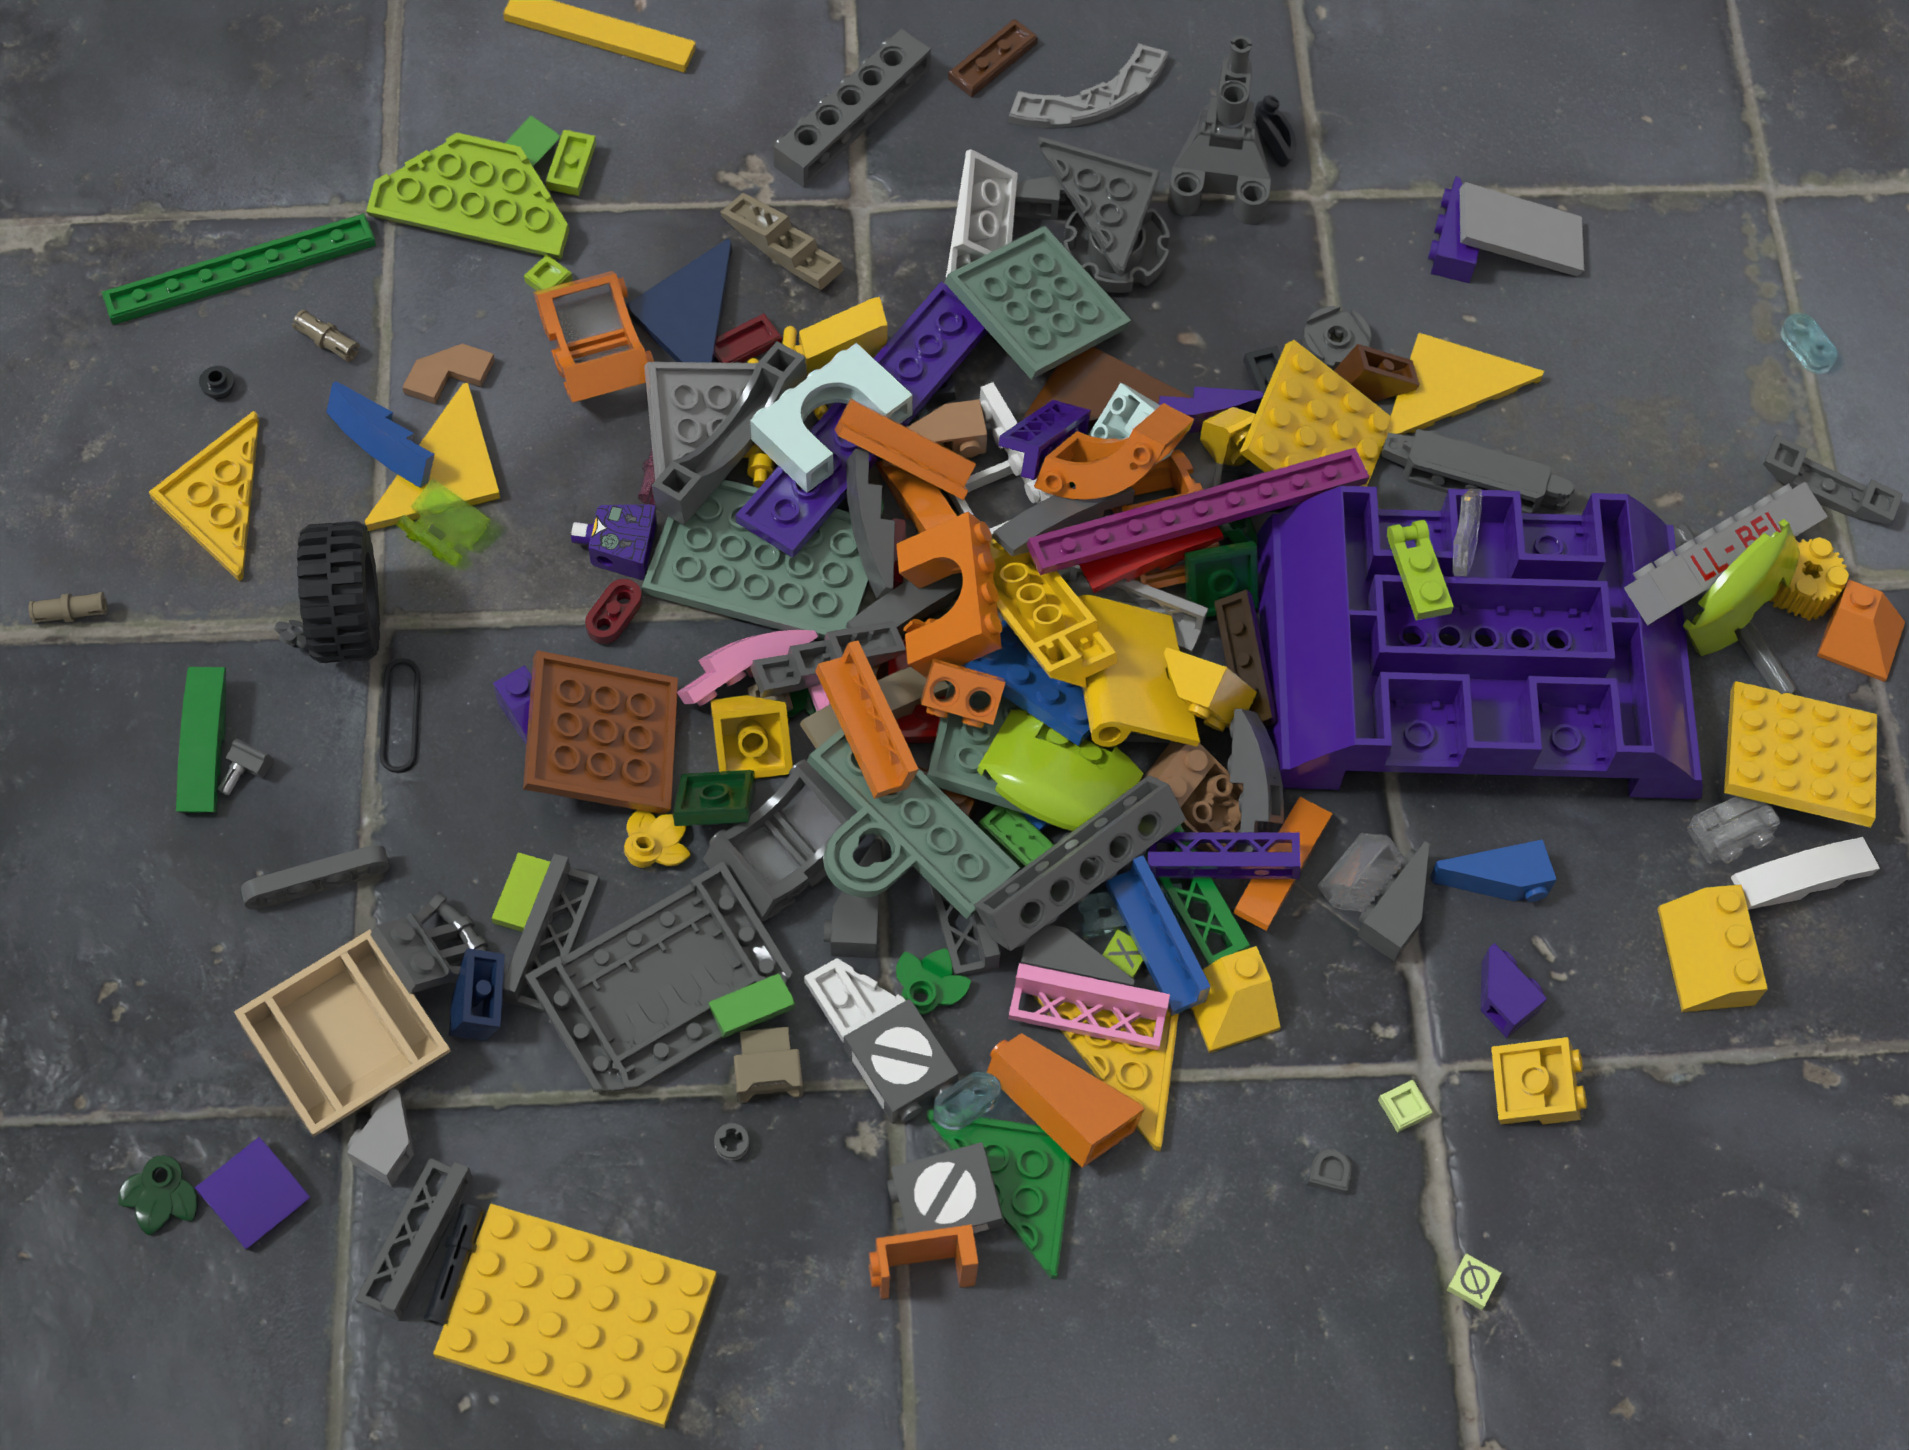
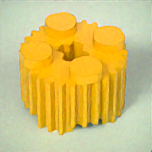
M1821 537L1814 540L1809 539L1808 542L1802 539L1800 543L1796 540L1800 551L1798 564L1789 587L1787 588L1780 582L1777 593L1769 600L1774 602V608H1786L1787 613L1794 612V616L1801 614V617L1810 621L1812 617L1816 620L1819 616H1824L1826 611L1837 600L1849 577L1846 570L1847 566L1842 564L1844 559L1838 557L1839 553L1833 552L1832 544Z

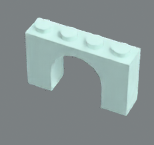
M856 343L849 349L838 352L832 361L823 368L812 371L806 380L794 389L786 390L772 405L758 410L750 420L751 439L808 493L834 473L833 453L804 425L806 417L814 409L828 403L841 402L848 404L850 399H853L901 423L912 415L913 395Z

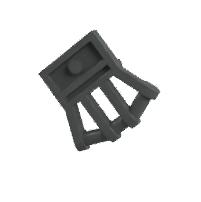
M441 892L437 893L416 915L409 913L405 918L378 924L370 934L409 994L446 983H456L461 966H450L449 964L463 961L467 948L486 951L488 947L484 937L477 936L473 930L474 923L471 918L463 916L446 902L447 897ZM435 914H438L448 923L447 925L425 930L423 924ZM459 937L464 942L462 945L440 951L435 945Z

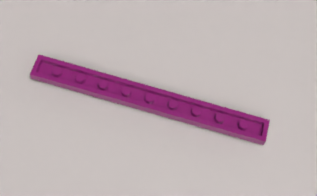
M1356 448L1030 537L1027 547L1039 574L1044 575L1297 504L1339 486H1361L1367 483L1369 475Z

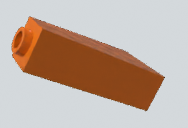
M1022 1033L1010 1041L1002 1040L990 1053L992 1059L986 1074L1082 1168L1132 1134L1145 1109L1135 1100Z

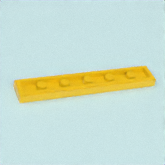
M510 0L503 12L504 21L684 73L696 50V41L553 0Z

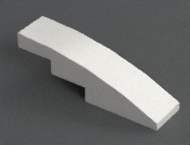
M1860 837L1816 847L1738 872L1731 879L1734 885L1742 884L1749 910L1801 900L1810 892L1836 888L1845 880L1871 876L1880 867L1864 838Z

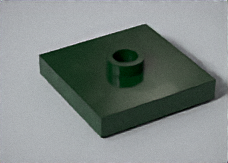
M1254 541L1184 552L1186 600L1208 608L1206 618L1217 616L1214 601L1244 590H1248L1252 594L1255 609L1259 608L1257 545Z
M754 770L681 774L673 812L674 825L688 826L749 822L756 783Z

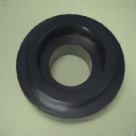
M212 366L201 374L199 385L202 392L213 399H224L231 394L235 385V378L228 368Z

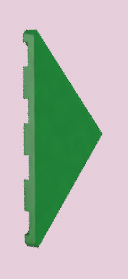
M928 1109V1122L950 1150L983 1142L1004 1220L1050 1279H1057L1072 1158L1039 1125Z

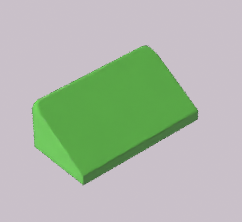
M529 116L505 143L520 146L531 165L534 166L560 139V136L533 116Z
M778 973L710 1001L708 1005L722 1037L725 1038L793 1010L795 1002Z

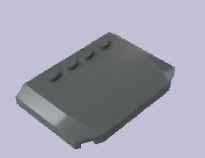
M721 862L693 878L689 885L564 957L560 958L558 956L526 974L525 979L595 1093L638 1089L721 1040L723 1037L708 1002L778 973L786 985L792 975V971L724 862Z

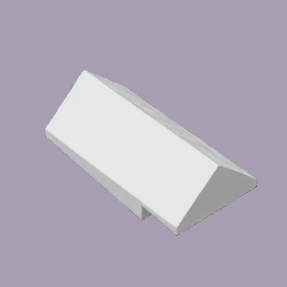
M972 149L966 151L946 277L949 273L1012 242L1018 173Z

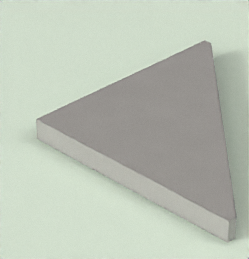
M647 362L644 365L655 480L673 460L682 458L697 449L719 428L741 397L757 363Z

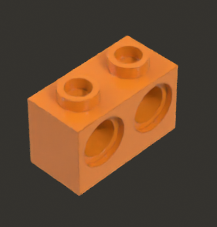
M933 658L921 697V705L927 706L926 712L943 718H948L949 713L963 716V723L983 728L984 723L994 724L1006 682L1002 677ZM940 681H949L954 685L955 690L951 697L940 699L933 693L935 685ZM976 691H985L990 695L989 704L983 709H975L969 704L971 695Z

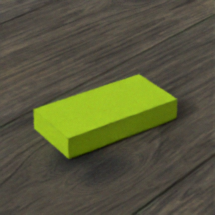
M518 852L493 913L492 922L494 924L523 932L550 861Z

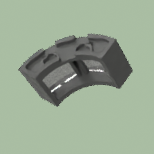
M806 760L797 762L790 769V776L766 803L750 815L749 822H740L729 830L723 829L717 832L709 842L710 848L703 858V861L710 869L721 862L725 863L761 923L796 902L793 896H798L808 885L814 889L828 877L823 862L825 848L834 832L857 813ZM865 835V836L859 838L858 845L863 841V839H864L867 835Z

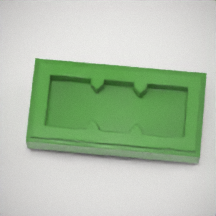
M997 805L978 822V827L1022 869L1054 846L1020 812Z

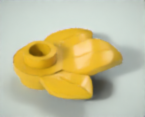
M637 810L629 818L626 825L629 837L624 844V853L632 865L646 868L656 862L665 866H675L683 863L690 857L691 854L688 849L679 843L685 834L686 826H675L673 814H665L655 818L652 812Z

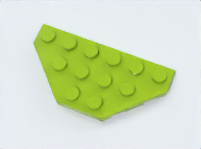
M456 132L446 138V142L430 152L427 149L405 162L404 167L390 175L386 173L374 182L366 209L367 214L371 217L562 259L570 227L520 146Z

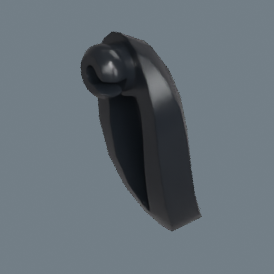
M1267 95L1263 101H1259L1255 106L1256 124L1279 164L1285 167L1295 155L1296 137L1291 124L1278 110L1279 100L1272 95Z

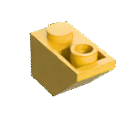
M1231 407L1203 421L1200 441L1216 463L1239 466L1248 460L1239 452L1256 414Z

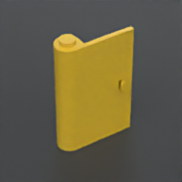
M1093 595L1078 596L1096 618L1099 632L1116 651L1118 663L1086 677L1087 688L1082 687L1092 741L1103 747L1116 746L1122 743L1130 732L1133 731L1197 747L1200 739L1195 717L1188 711L1190 706L1178 697L1164 656L1166 647L1180 651L1172 616Z

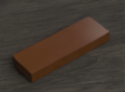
M1014 18L948 72V80L972 98L1037 44L1038 36Z

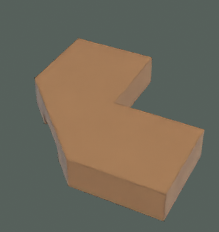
M459 344L418 359L402 387L403 393L436 404L449 377L482 387L495 361L494 354L469 345Z

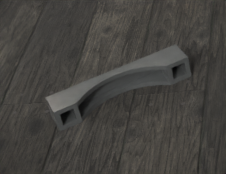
M778 341L757 363L741 397L719 428L697 449L682 458L673 460L652 484L656 510L683 525L690 520L755 444L751 439L750 420L761 408L769 407L786 390L794 389L806 380L807 368L804 355Z

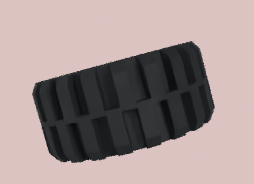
M358 521L309 524L299 533L297 550L300 614L309 655L319 663L370 660L377 655L379 650L380 605L376 563L368 528Z

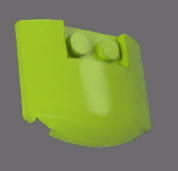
M1785 519L1778 522L1781 529L1780 533L1776 531L1771 536L1766 533L1762 534L1723 572L1698 603L1705 610L1699 612L1694 617L1693 623L1688 619L1684 623L1683 627L1695 651L1700 656L1714 653L1738 641L1734 631L1737 628L1742 629L1753 618L1754 613L1765 602L1774 597L1779 589V583L1781 582L1787 588L1789 587L1798 564L1800 551L1790 523Z
M1012 709L977 768L981 776L985 770L997 783L995 791L1010 803L1040 820L1071 831L1077 829L1138 784L1144 774L1117 747H1114L1113 751L1110 752L1087 740H1084L1077 746L1025 710Z

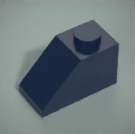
M470 948L466 949L451 999L449 1036L487 1041L500 1028L505 954Z

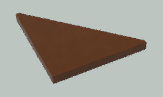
M1092 347L1058 365L1020 422L1050 401L1056 400L1091 410L1088 426H1094L1120 383L1129 386L1157 404L1159 396L1191 398V396Z

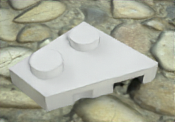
M838 958L804 976L805 984L843 1043L845 1035L905 1001L902 996L898 994L894 996L879 987L878 982L870 977L856 973L853 967Z

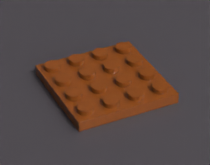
M537 650L533 656L523 789L664 815L668 814L671 810L678 678Z

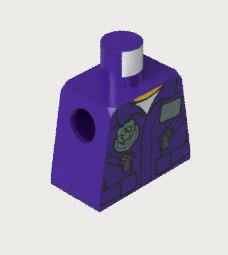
M651 504L600 505L596 511L594 524L574 522L571 542L589 545L590 562L593 566L638 580H644L657 528L656 506Z

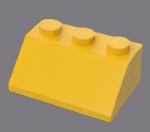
M1742 884L1703 888L1660 905L1657 909L1681 1011L1691 1012L1756 1005L1768 988Z

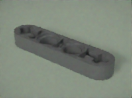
M372 845L253 878L243 883L241 893L246 908L252 910L263 909L382 875L390 868L386 849L383 846Z

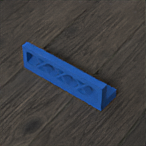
M1143 855L1137 857L1132 861L1131 870L1106 881V888L1159 992L1170 994L1168 1010L1171 1016L1206 1002L1211 986Z

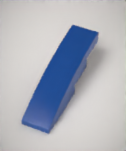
M337 381L332 383L327 414L342 431L365 452L391 471L419 488L429 482L435 454L412 442L414 433L391 421L392 411Z

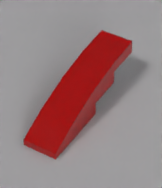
M1215 526L1079 564V567L1095 594L1124 578L1129 582L1157 567L1162 571L1185 559L1184 552L1205 549L1224 539V536L1219 527Z

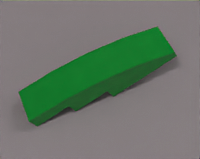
M188 667L179 742L176 812H217L218 776H221L222 741H225L226 667Z

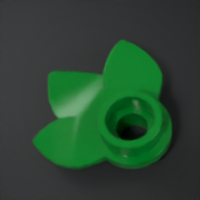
M946 948L930 953L921 961L913 954L904 952L896 965V977L903 986L902 997L905 1001L910 998L920 1015L931 1013L938 1005L950 1006L956 1004L966 995L970 987L971 980L969 978L952 975V963L949 951ZM924 993L928 999L924 1002H918L914 999V995Z

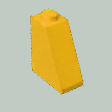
M880 297L867 300L799 331V345L794 346V351L805 356L807 376L812 371L821 369L831 362L838 352L847 350L856 343L872 358L879 353L887 343L888 328Z

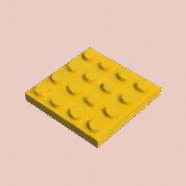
M1292 340L1285 344L1239 453L1264 472H1269L1356 448L1369 475L1367 483L1361 486H1368L1386 440L1384 434L1389 426L1391 416L1297 341Z
M1735 681L1730 692L1724 793L1871 828L1876 818L1877 714L1790 693L1780 694L1776 690Z

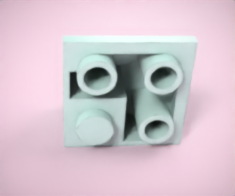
M1120 383L1089 433V436L1103 439L1117 438L1118 440L1127 438L1132 430L1160 405L1129 386ZM1172 450L1167 456H1165L1162 460H1164V459H1166L1167 457H1169V456L1171 455V453L1173 452V450Z

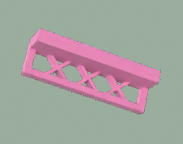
M1019 963L1008 1019L1159 1050L1170 994ZM1026 993L1038 996L1044 1007L1034 1013L1018 1010L1021 994ZM1064 1002L1074 1003L1082 1014L1073 1020H1066L1060 1017L1055 1008ZM1101 1010L1112 1011L1119 1020V1023L1110 1028L1100 1027L1093 1018V1015ZM1140 1017L1156 1020L1153 1037L1138 1035L1130 1023ZM1122 1028H1124L1127 1032L1119 1031V1030L1122 1029Z

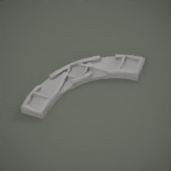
M1138 44L1129 61L1118 71L1117 76L1107 83L1103 82L1092 88L1080 91L1079 95L1062 97L1060 95H1037L1018 91L1009 114L1008 123L1035 128H1066L1090 124L1108 118L1136 102L1150 89L1163 71L1169 52Z

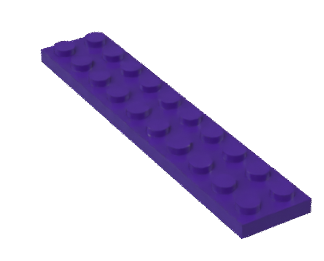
M942 282L938 284L873 358L913 395L912 415L900 423L905 427L988 333L950 288ZM835 402L810 430L833 453L834 473L806 493L778 466L736 514V523L792 558L795 557L847 496L846 460L855 449L863 448L839 437L834 430L847 406L845 403ZM869 452V469L880 458Z

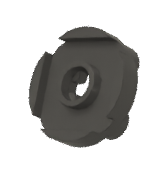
M1328 306L1314 312L1309 317L1302 335L1303 347L1333 371L1357 344L1369 347L1371 340V330L1367 321L1353 310L1350 313L1340 311L1338 306ZM1334 333L1337 337L1343 336L1344 339L1340 343L1330 340V334Z

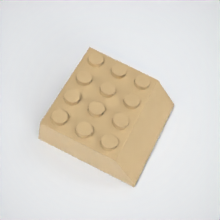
M370 929L234 1011L242 1029L313 1137L451 1052L413 993L409 994L371 937Z

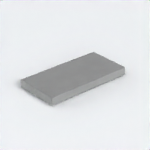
M1467 182L1460 187V240L1462 244L1577 277L1584 271L1582 216Z

